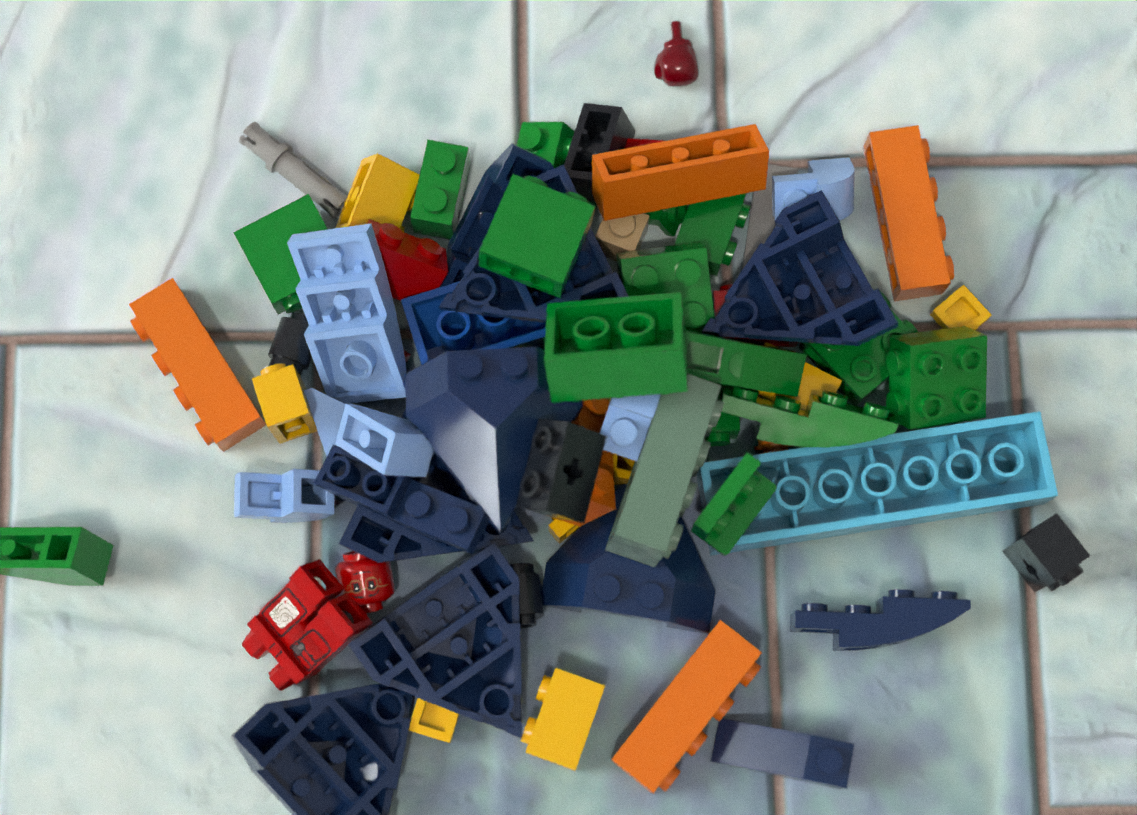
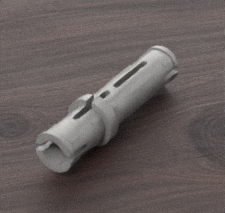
M257 122L247 126L243 131L247 137L244 135L240 136V144L246 146L266 162L265 167L270 172H278L305 195L309 194L311 199L327 211L332 218H337L341 214L344 206L342 204H345L348 195L342 193L293 153V147L287 142L280 143L261 128Z

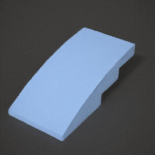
M372 224L292 234L287 244L301 279L295 289L309 324L304 337L326 395L345 404L406 397L405 374L407 369L392 293Z

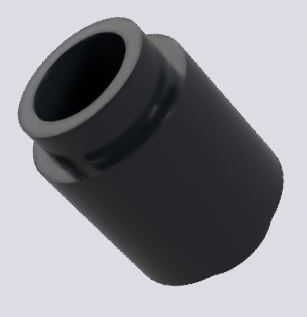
M293 312L291 317H281L268 356L271 358L268 366L284 363L286 367L294 365L300 377L303 370H308L312 355L304 337V333L309 326L304 314Z
M531 563L510 564L519 577L520 629L534 627L537 625L536 619L544 616L539 574L534 572V565Z

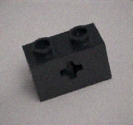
M583 103L564 167L577 193L588 201L596 202L592 194V155L625 149L627 139H634L636 131L622 107Z
M539 418L532 438V446L524 476L521 480L516 506L553 518L585 523L607 436L570 422Z
M1057 513L1036 525L1002 551L1034 592L1044 587H1048L1052 592L1061 585L1062 587L1084 571L1079 564L1091 556Z

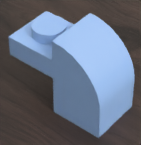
M850 158L808 161V173L772 176V212L774 220L777 219L784 208L821 190L838 220L850 216L854 211V166Z
M661 394L611 398L600 430V434L607 436L603 450L637 462Z
M292 469L282 475L239 472L235 474L234 518L270 519V522L275 523L321 520L334 515V494L314 484L320 470Z

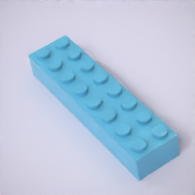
M1041 412L895 433L854 445L803 447L752 455L761 462L757 471L776 484L777 489L729 553L1046 504L1056 498L1058 492ZM743 457L704 462L703 467H699L696 477L702 511ZM708 545L710 556L720 554Z

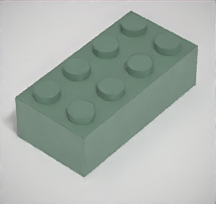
M687 374L688 392L661 394L638 461L634 462L605 551L654 568L662 557L668 559L672 550L675 551L678 545L683 525L676 522L678 517H683L685 509H689L697 484L691 482L690 479L691 476L696 477L699 467L702 468L711 444L705 441L704 437H709L712 427L717 425L724 405L723 401L717 400L721 385Z

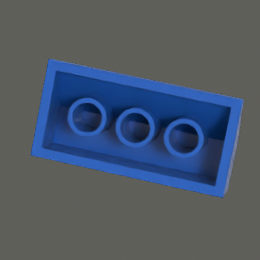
M460 281L401 299L421 365L446 351L538 347L545 350L546 323L440 310L439 306L448 293L452 294Z

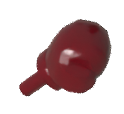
M673 21L671 23L672 40L667 41L664 44V50L657 55L654 63V75L658 80H663L667 86H686L697 80L699 75L698 65L692 42L682 38L681 22Z

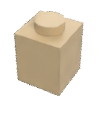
M643 213L607 221L602 219L595 237L605 257L617 262L616 253L639 250L648 230L650 216Z

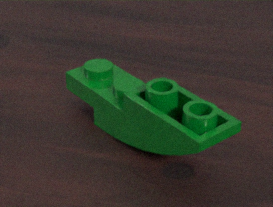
M686 330L687 374L720 384L798 396L807 354Z
M734 386L733 390L723 387L720 401L724 402L721 412L757 421L756 439L781 445L798 447L854 445L896 433L898 428L896 418L889 415V408L871 402H865L864 408L847 403L848 397L831 391H823L822 396L811 394L806 410L801 409V402L795 399L776 396L775 401L758 397V390Z

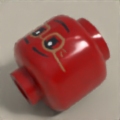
M354 551L344 553L343 560L335 566L336 579L345 588L339 596L349 593L365 613L383 609L382 601L389 599L395 593L390 562L377 563Z

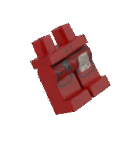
M320 559L299 566L289 577L290 581L262 608L258 615L254 616L247 623L251 630L243 640L242 646L251 657L257 660L269 652L272 654L278 664L268 673L269 679L280 691L317 675L326 664L348 646L349 642L359 636L373 623L349 593L337 597L345 588ZM314 577L320 578L324 582L326 590ZM342 610L347 611L351 614V616L354 619V624L350 621V619L345 615V613Z

